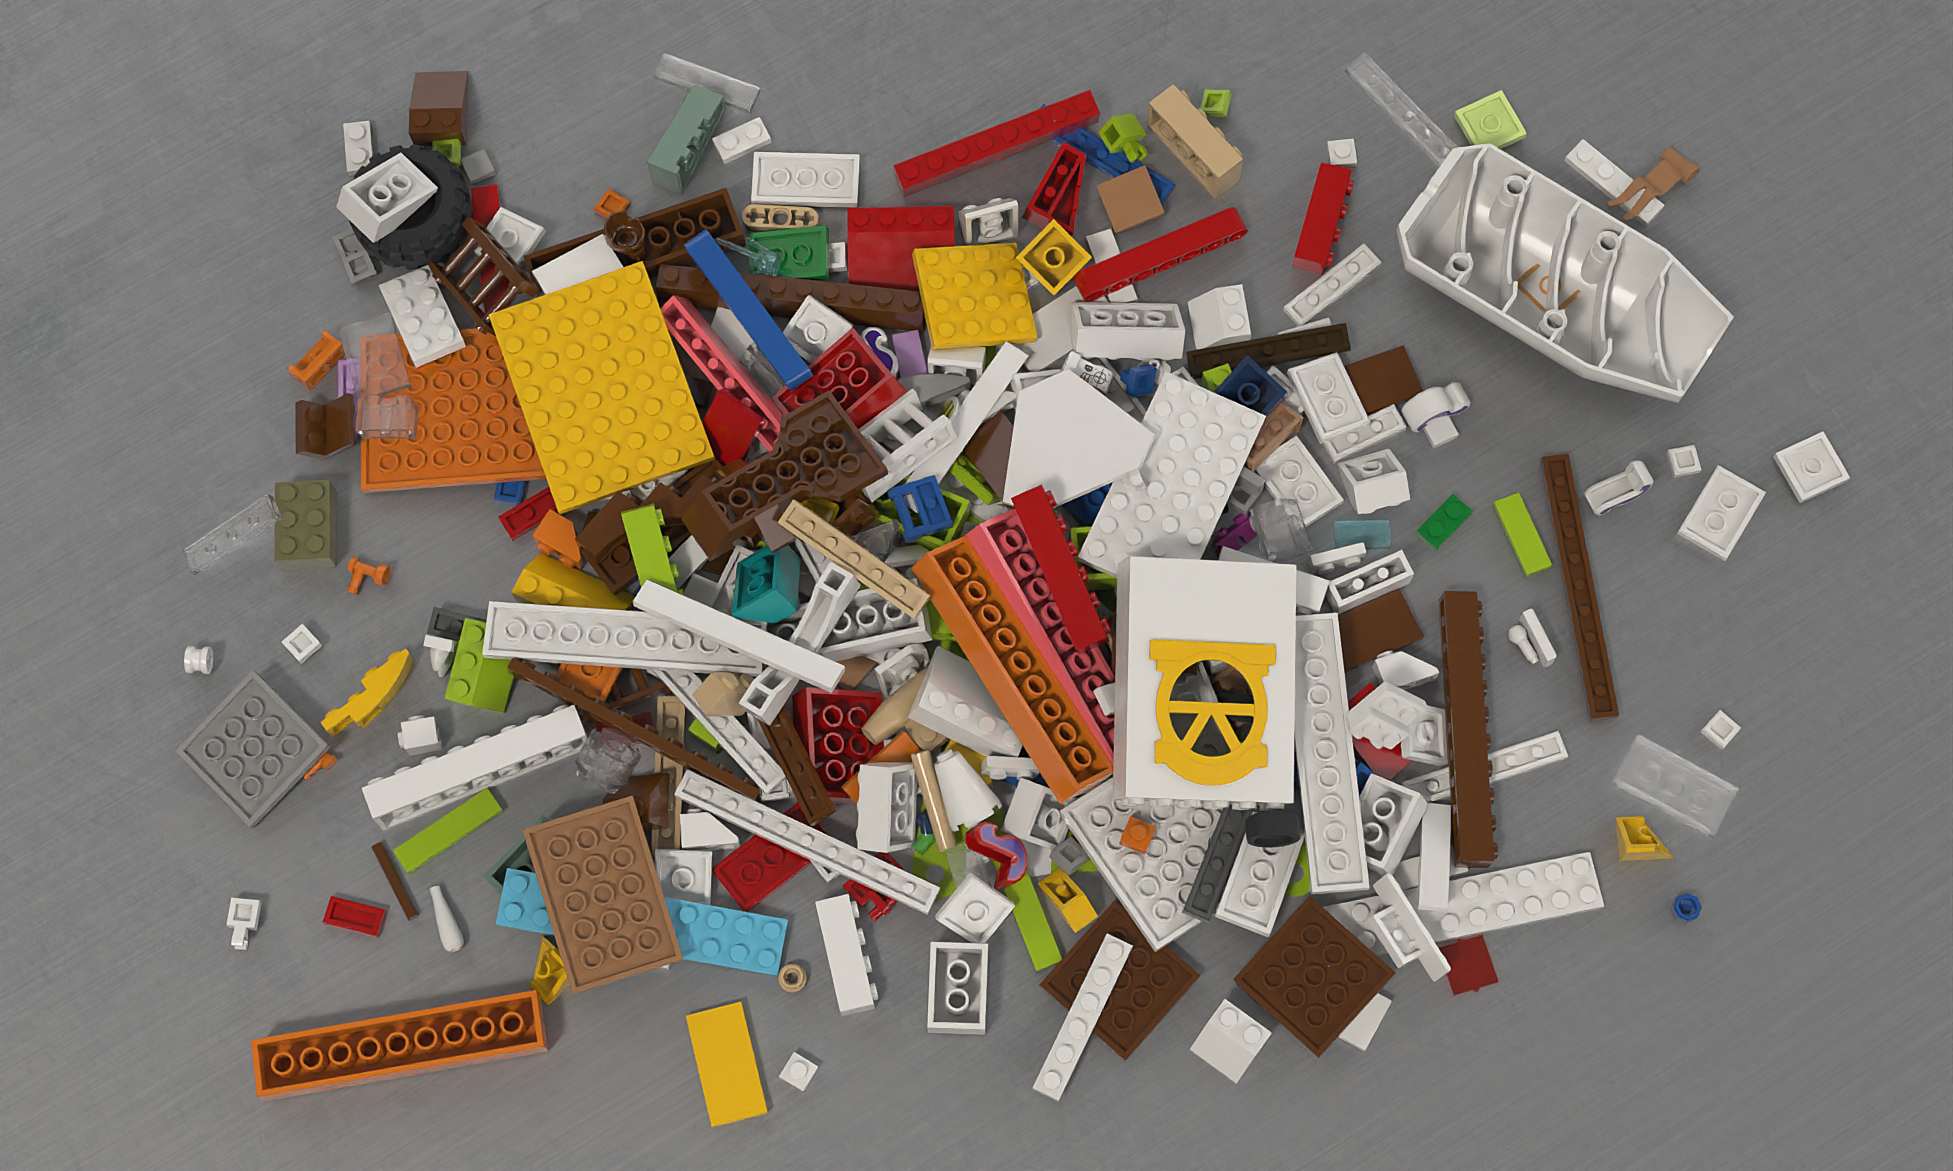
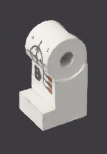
M1071 351L1065 359L1061 372L1070 369L1105 396L1113 378V373L1104 367L1094 365L1080 358L1081 355Z

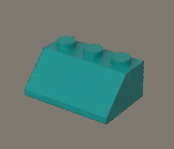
M788 545L773 554L765 546L737 563L732 616L734 618L776 623L783 618L792 616L797 611L801 558Z

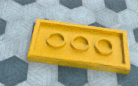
M742 1002L686 1015L711 1127L715 1128L768 1114Z

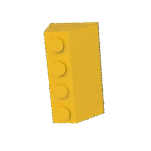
M542 553L537 555L523 569L511 591L515 601L522 604L624 611L633 610V600L636 597L623 590L614 596L603 581L575 568L570 569Z

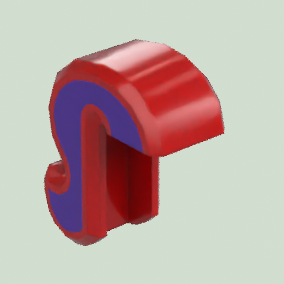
M985 821L966 832L965 842L968 849L1001 863L997 872L994 889L1003 890L1024 877L1028 865V853L1024 844L1016 836L1010 834L997 836L995 834V831L998 829L996 824Z

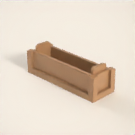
M1281 403L1265 418L1244 463V467L1254 472L1294 432L1298 433L1301 430L1304 417L1284 403Z

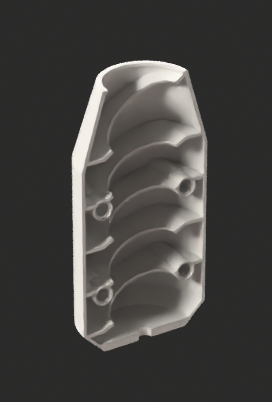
M1490 143L1453 148L1431 178L1426 189L1421 192L1397 227L1398 241L1406 271L1581 378L1678 404L1734 318L1666 248Z

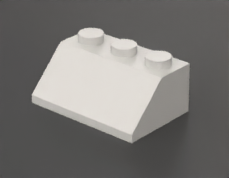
M874 762L860 765L858 773V783L860 786L857 802V811L859 813L858 828L856 830L857 849L888 853L911 848L915 843L917 775L913 762Z
M1371 773L1359 796L1367 869L1383 876L1391 873L1393 876L1428 807V803L1421 793Z

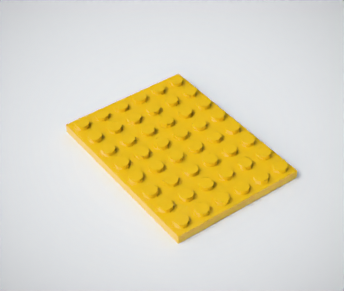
M643 261L489 314L559 514L611 497L618 490L622 493L715 460Z

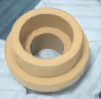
M788 964L780 970L778 981L783 990L795 993L803 989L807 981V975L801 966ZM796 974L798 976L797 982L789 983L787 981L788 976Z

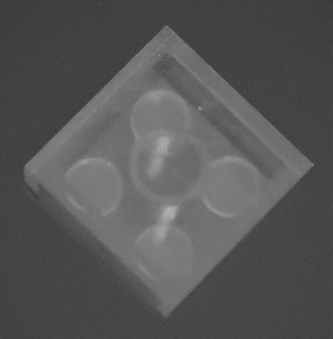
M1279 498L1250 509V524L1254 532L1258 534L1260 541L1258 543V550L1265 560L1284 562L1313 552L1297 499Z

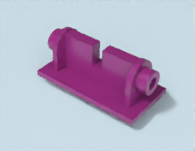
M1248 512L1246 515L1238 514L1233 518L1234 523L1227 529L1223 527L1212 534L1211 537L1213 539L1208 542L1207 546L1218 548L1215 551L1218 558L1223 546L1238 551L1242 548L1237 540L1238 537H1241L1243 542L1247 544L1262 533L1263 523L1259 519L1254 520L1259 515L1258 512Z

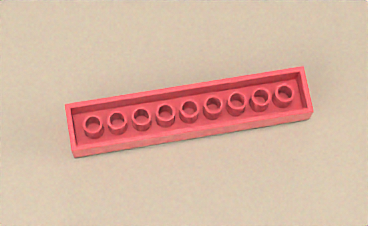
M1016 509L980 523L964 536H967L1114 766L1115 713L1105 716L1093 692L1098 687L1114 683V674L1098 647L1082 654L1077 653Z

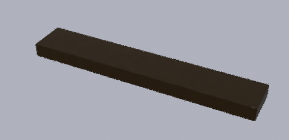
M1346 323L1187 351L1186 354L1190 376L1193 379L1202 378L1203 372L1225 364H1229L1231 371H1233L1247 355L1260 367L1330 355L1336 352L1351 351L1347 325Z

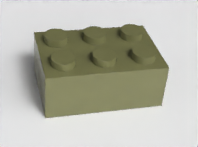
M330 480L275 483L274 561L282 571L336 567V489Z

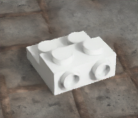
M808 295L784 329L783 334L797 353L804 358L803 361L808 366L847 333L853 325Z
M1385 681L1346 713L1349 730L1357 739L1365 737L1376 748L1380 749L1384 746L1391 750L1410 735L1408 725L1427 710L1425 700Z

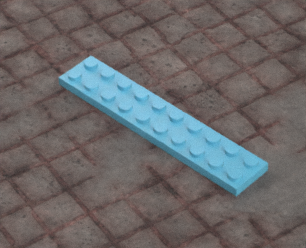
M507 868L496 925L554 936L536 874ZM664 897L684 960L778 976L787 919Z

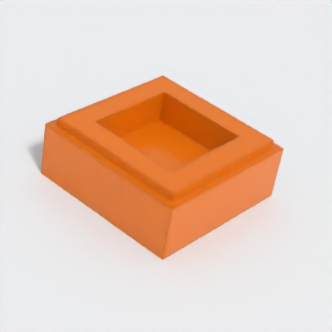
M608 188L593 209L596 214L607 219L612 213L627 211L631 203Z

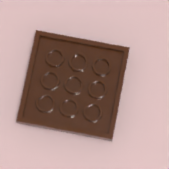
M1309 896L1238 973L1233 981L1319 1059L1394 977L1396 972Z
M1114 900L1039 984V987L1069 1012L1106 934L1132 945V950L1092 1031L1099 1040L1126 1062L1200 978V974L1167 946L1155 952L1128 912Z

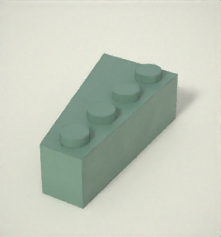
M696 84L690 92L686 93L681 108L674 116L673 121L647 161L653 184L682 195L726 107L724 95Z

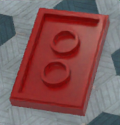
M724 388L717 392L702 422L713 455L722 467L737 458L745 460L765 419Z

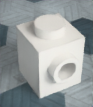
M413 716L408 718L407 722H401L402 731L398 732L400 748L406 750L409 756L443 750L439 723L434 716L428 718Z

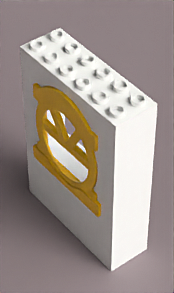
M1130 556L1118 563L1113 800H1121V806L1144 805L1145 801H1148L1149 807L1172 806L1174 802L1177 803V808H1194L1204 804V809H1221L1232 805V810L1256 809L1259 806V811L1284 810V805L1293 803L1296 565ZM1214 660L1231 665L1243 675L1251 689L1254 704L1169 701L1175 681L1186 668L1199 661ZM1169 714H1198L1184 739L1180 740L1172 727ZM1211 715L1230 748V753L1226 755L1209 757L1197 754L1191 750ZM1225 715L1253 716L1254 719L1250 732L1242 743L1238 741Z

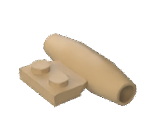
M928 666L917 672V675L909 679V681L883 701L861 728L864 735L874 745L879 744L903 728L906 729L908 736L920 750L929 749L931 755L949 740L946 736L908 718Z

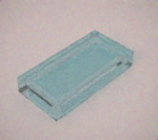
M1389 520L1334 521L1335 549L1362 542L1365 549H1390L1391 547Z

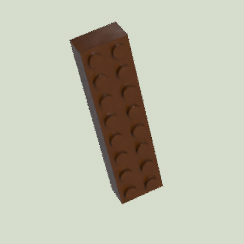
M723 188L638 217L645 228V242L639 250L633 253L624 254L614 251L623 267L643 261L648 277L651 279L658 276L660 264L682 267L695 264L684 244L705 229L724 254L745 247L746 244L727 188ZM604 229L523 256L531 280L539 288V291L536 293L537 297L545 294L533 277L532 271L601 234L604 235Z

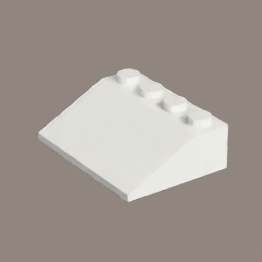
M937 646L908 718L979 754L985 755V757H1018L1022 743L972 664Z

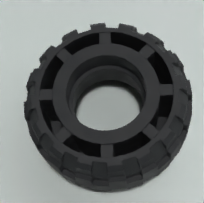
M402 145L390 147V151L382 155L378 152L369 159L370 163L359 168L354 175V179L397 154L402 153L438 187L437 192L431 196L435 200V205L430 216L420 224L411 227L398 226L394 231L374 243L349 220L360 244L374 259L378 258L385 265L394 268L405 266L407 270L419 269L421 265L428 264L431 261L439 263L441 262L440 259L445 255H452L459 248L460 240L467 237L468 234L462 223L467 217L471 218L473 216L470 190L461 171L455 163L447 159L446 155L437 150L429 151L425 146L410 145V148H403Z

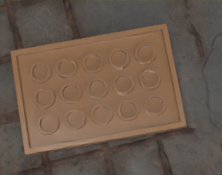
M633 795L522 829L572 995L683 960Z

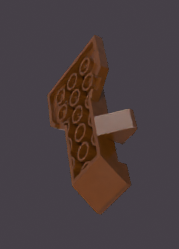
M827 391L782 417L778 439L775 441L771 452L750 464L737 458L716 470L715 474L720 481L701 491L681 520L709 561L733 549L734 541L756 528L758 535L773 554L796 540L792 532L778 523L793 499L800 503L810 497L842 502L888 475V469L832 393Z

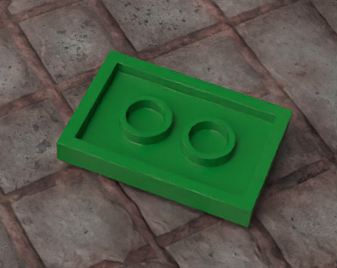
M826 225L749 233V274L805 280L829 279V228Z

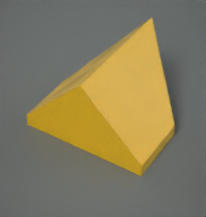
M1644 816L1616 817L1619 861L1675 859L1647 826Z
M542 935L533 981H531L529 986L533 990H537L541 998L549 1005L570 985L559 950Z

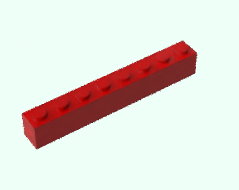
M1087 90L893 165L894 176L904 198L1049 142L1058 136L1062 137L1075 132L1079 128H1085L1098 123L1100 111L1091 90Z

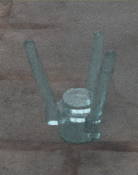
M749 237L745 238L747 243L761 251L758 254L721 238L716 239L717 243L755 259L754 267L758 271L737 270L739 273L776 276L782 262L781 257L778 256L779 254L767 249Z

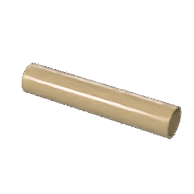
M925 749L912 753V762L938 851L943 852L956 848L957 842L954 832L949 826L930 750Z

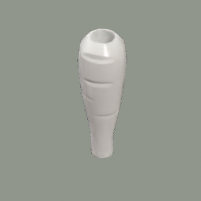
M434 886L429 890L433 899L441 943L444 949L450 953L459 951L464 945L463 934L443 896L440 886Z

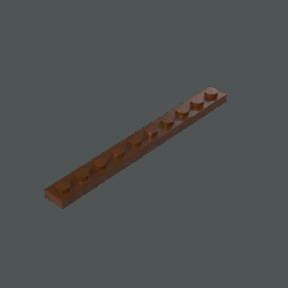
M1569 454L1541 457L1540 464L1589 720L1592 722L1618 718L1619 711Z
M512 658L507 666L509 674L569 706L575 705L578 711L696 774L753 801H757L760 796V790L757 789L758 785L751 779L743 777L741 780L732 775L733 771L722 764H718L717 767L707 762V756L695 750L693 753L684 750V745L676 739L669 737L666 740L658 736L659 731L647 724L641 727L634 723V718L623 711H619L617 714L609 710L610 705L601 699L595 698L591 700L583 696L585 692L571 684L569 688L559 683L560 678L547 671L542 674L534 670L536 666L528 660L520 659L518 661Z

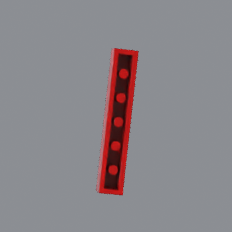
M1041 484L1012 497L1011 500L1077 653L1082 654L1109 642L1107 634L1112 632L1106 617H1099L1096 608L1101 605L1095 592L1089 593L1085 583L1090 581L1084 566L1078 567L1074 557L1079 556L1073 541L1067 542L1063 532L1068 529L1062 515L1056 517L1053 506H1056L1057 503L1051 490L1045 491Z

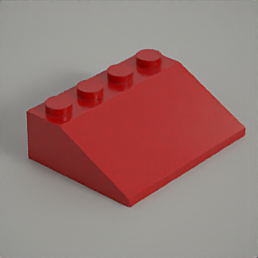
M954 206L847 208L849 284L920 292L912 253L914 249L955 246Z
M852 327L808 365L813 377L792 392L785 385L771 399L781 412L787 415L823 393L830 391L859 429L894 403L906 390Z
M805 687L792 695L793 725L833 805L855 804L841 786L860 770V765L867 764L884 748V740L874 745L868 740L861 729L882 704L881 692L834 689L830 693L821 688Z

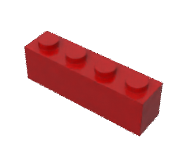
M1321 162L1292 267L1323 275L1325 266L1331 267L1335 253L1330 251L1332 242H1338L1341 228L1337 227L1338 219L1344 220L1348 204L1343 203L1345 195L1351 196L1354 180H1350L1352 170Z

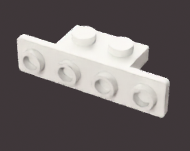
M1392 874L1384 875L1373 887L1386 906V909L1370 917L1368 922L1398 969L1419 958L1427 973L1435 982L1451 971V967Z

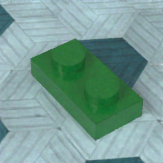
M1452 494L1416 530L1415 535L1436 552L1472 515L1473 511Z

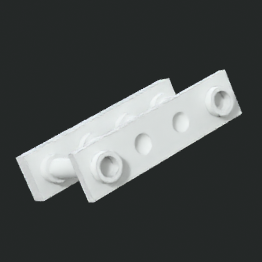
M913 389L858 429L888 469V475L862 489L865 497L871 502L957 438L950 420L945 415L940 416L933 422L921 412L923 407L916 391ZM911 418L925 428L913 438L900 428ZM890 434L903 444L892 454L879 444L880 441Z

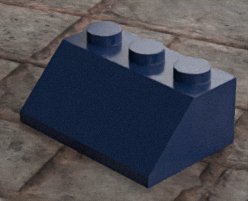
M1248 355L1213 392L1266 417L1289 396L1288 392Z

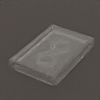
M390 312L338 328L359 403L412 387Z

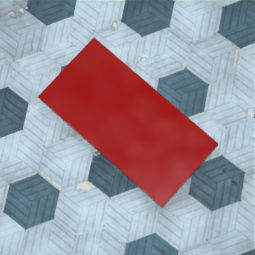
M797 803L783 813V815L826 834L819 824L815 826L809 825L800 805ZM754 835L712 868V872L742 911L749 912L809 866L811 861L769 840Z

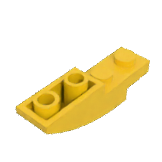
M406 648L403 651L399 650L392 653L387 658V662L379 668L374 667L367 671L364 675L365 678L361 680L366 690L353 694L348 699L347 704L340 709H332L325 715V719L320 723L331 737L337 735L353 722H356L362 730L389 705L404 684L414 661Z

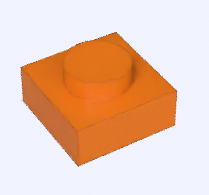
M1130 816L1119 844L1145 855L1156 826Z

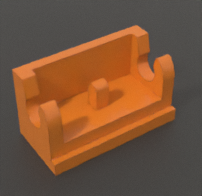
M326 330L320 333L322 338L295 366L290 364L287 368L289 374L309 391L334 368L338 360H341L347 354L343 344Z

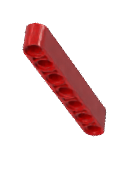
M1230 207L1077 272L1072 279L1084 302H1092L1232 243L1245 236L1248 229L1237 208Z

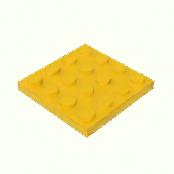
M1017 243L914 249L912 257L932 350L1004 345L1006 341L1010 344L1036 342L1038 337L1021 263L1016 259L1019 255Z

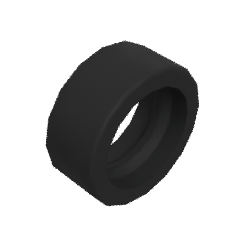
M1268 811L1256 813L1245 820L1247 843L1252 846L1264 848L1283 847L1297 843L1301 839L1299 816L1295 813Z

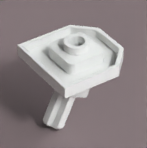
M922 643L908 645L902 650L895 648L863 655L878 662L879 666L875 668L881 691L886 698L913 676L917 675V672L924 669L930 662L927 649Z

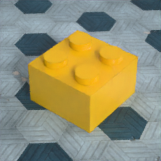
M1054 219L1016 257L1053 295L1092 258Z

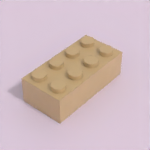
M1172 84L1149 102L1147 126L1215 199L1240 181L1243 163L1242 153L1236 146H1231L1225 140L1223 132L1218 127H1213L1208 122V118L1203 110L1200 108L1196 109L1192 105L1189 96L1184 90H1179Z

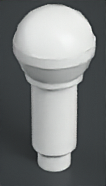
M1521 625L1512 626L1508 631L1509 640L1516 645L1518 644L1527 660L1532 664L1539 661L1537 653L1527 639L1526 629Z

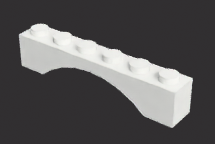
M830 562L816 583L807 609L788 642L817 654L861 586L856 577ZM768 666L753 680L739 704L747 713L770 726L800 679Z

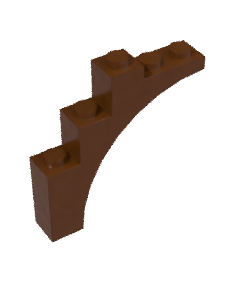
M702 474L684 496L672 485L666 487L660 482L641 505L631 494L628 493L625 496L618 490L575 538L579 549L600 564L615 549L628 542L621 512L654 503L655 510L661 508L665 525H661L660 528L685 526L681 520L683 515L701 491L717 483L719 480L714 477L709 479ZM757 528L740 538L752 547H755L761 541Z

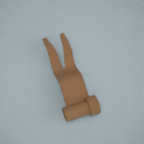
M1669 146L1660 156L1662 161L1644 177H1637L1619 197L1609 201L1607 205L1610 208L1620 206L1629 201L1641 189L1645 188L1646 190L1642 193L1636 204L1622 217L1626 222L1636 217L1653 198L1666 194L1679 180L1684 184H1688L1696 177L1700 168L1692 161L1688 162L1672 146Z

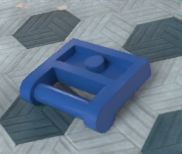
M935 475L894 487L887 492L890 501H894L905 531L903 536L906 543L917 541L921 537L953 527ZM911 494L922 526H914L904 499L905 496Z

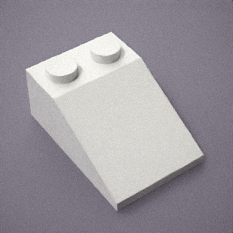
M399 153L344 185L341 189L336 208L374 243L394 231L437 192L438 187L402 153Z
M996 198L989 201L988 204L980 206L969 205L963 208L962 211H958V221L965 245H987L1018 237L1017 200L1012 198Z

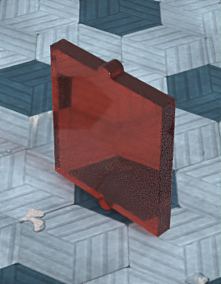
M1483 935L1466 940L1460 938L1456 943L1439 947L1440 952L1445 956L1447 963L1451 967V971L1446 976L1453 996L1472 990L1478 992L1479 988L1499 982Z

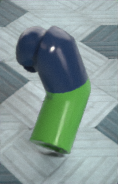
M921 812L916 817V823L920 826L921 836L912 845V848L921 855L935 841L928 813Z

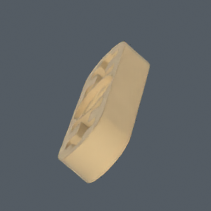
M751 204L742 211L744 227L753 232L819 226L818 214L810 207ZM753 213H757L758 218L756 222L752 223L750 218ZM766 213H769V214H768L769 224H766V223H765V219H766V215H765V214H766ZM777 214H785L788 220L783 225H777L773 222V218ZM792 215H795L796 217L795 225H792ZM805 216H810L811 221H809V225L803 224Z

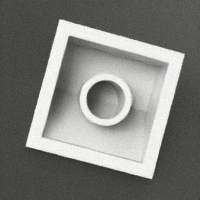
M1242 284L1215 288L1188 301L1196 350L1251 339V329Z
M931 347L927 362L928 374H951L968 377L971 386H975L985 370L986 347L932 350Z
M1390 449L1337 463L1350 503L1358 514H1369L1376 509L1386 506H1397L1404 501L1410 500L1406 471Z
M1020 778L1001 831L1053 850L1064 842L1069 829L1059 812L1076 801L1077 798H1072L1060 805L1050 788Z
M1224 999L1190 1048V1051L1237 1084L1272 1033Z

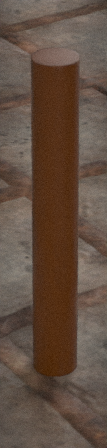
M382 842L376 843L371 848L408 921L418 917V914Z

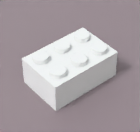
M931 942L928 1033L985 1035L988 944Z

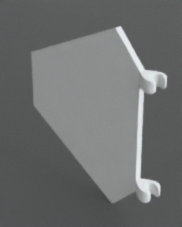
M1070 369L1064 370L1019 391L1003 503L1014 507L1011 500L1012 497L1042 484L1045 491L1051 490L1057 503L1056 506H1053L1055 508L1129 475L1136 491L1145 489L1146 484L1141 475L1140 468L1156 436Z

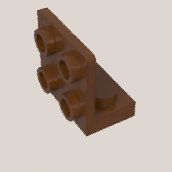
M347 393L325 405L305 400L295 403L296 454L324 460L354 444L355 405L353 394Z
M859 491L838 504L840 508L831 525L855 541V536L862 529H866L873 524L875 516L879 511Z

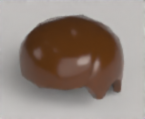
M619 211L610 214L605 220L604 237L607 245L614 251L624 254L633 253L639 250L645 242V228L638 217L633 218L628 216L626 211Z

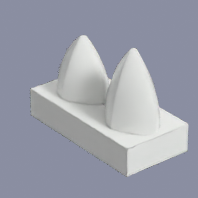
M426 635L423 646L431 647L430 658L433 670L437 671L439 677L442 678L454 659L459 642Z

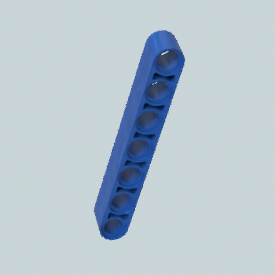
M705 229L686 242L684 247L788 389L792 392L813 377L808 366L709 232Z

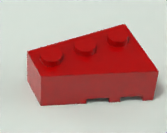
M1065 142L1061 144L1022 216L1023 219L1042 229L1054 219L1072 237L1086 160L1085 153Z

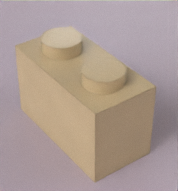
M712 672L692 696L706 716H742L745 710L739 702L754 678L744 673L740 675L734 672Z

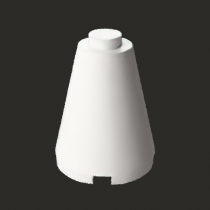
M949 749L936 756L938 761L934 763L949 826L952 831L959 830L957 825L964 823L967 828L994 814L992 809L994 806L999 809L1002 807L999 798L959 751L953 752Z

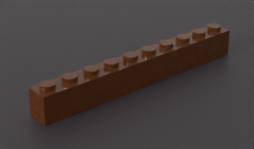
M660 264L656 283L658 304H665L675 295L688 298L695 308L717 310L720 307L729 309L700 268ZM739 273L770 316L793 318L806 297L810 295L853 325L923 332L925 314L921 295L918 291Z
M1444 591L1438 602L1454 867L1488 868L1495 861L1494 859L1498 857V845L1496 842H1493V832L1496 830V817L1491 813V805L1494 803V789L1490 788L1489 777L1492 776L1493 765L1492 761L1488 760L1487 751L1491 747V737L1489 733H1486L1489 709L1484 704V697L1487 695V681L1483 680L1482 670L1485 669L1486 658L1485 654L1481 653L1484 630L1483 627H1479V617L1482 615V602L1478 601L1477 591Z

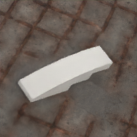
M1428 803V807L1421 819L1418 909L1447 912L1451 805Z

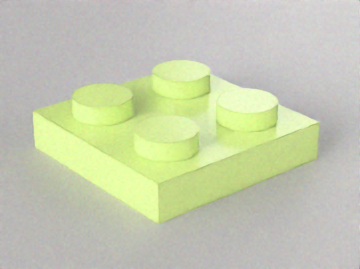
M1502 90L1465 106L1454 113L1455 119L1471 146L1490 143L1502 149L1524 139L1527 134Z

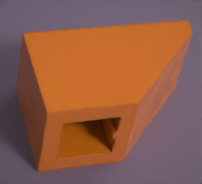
M549 509L532 535L536 543V549L547 556L551 553L559 557L558 561L570 569L576 567L582 571L584 562L581 549H579L575 541L577 531L573 522Z

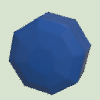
M1686 893L1674 900L1671 909L1677 920L1688 923L1698 918L1702 906L1697 897Z

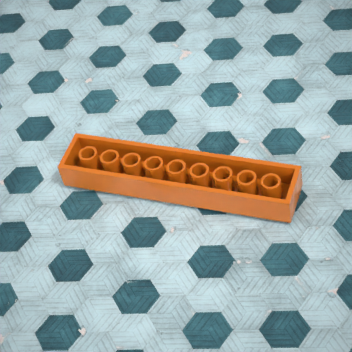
M961 537L927 552L911 570L924 590L932 595L930 600L1060 805L1102 783L1113 773V764L968 537Z
M537 990L251 1040L257 1097L263 1101L549 1052L542 1000Z

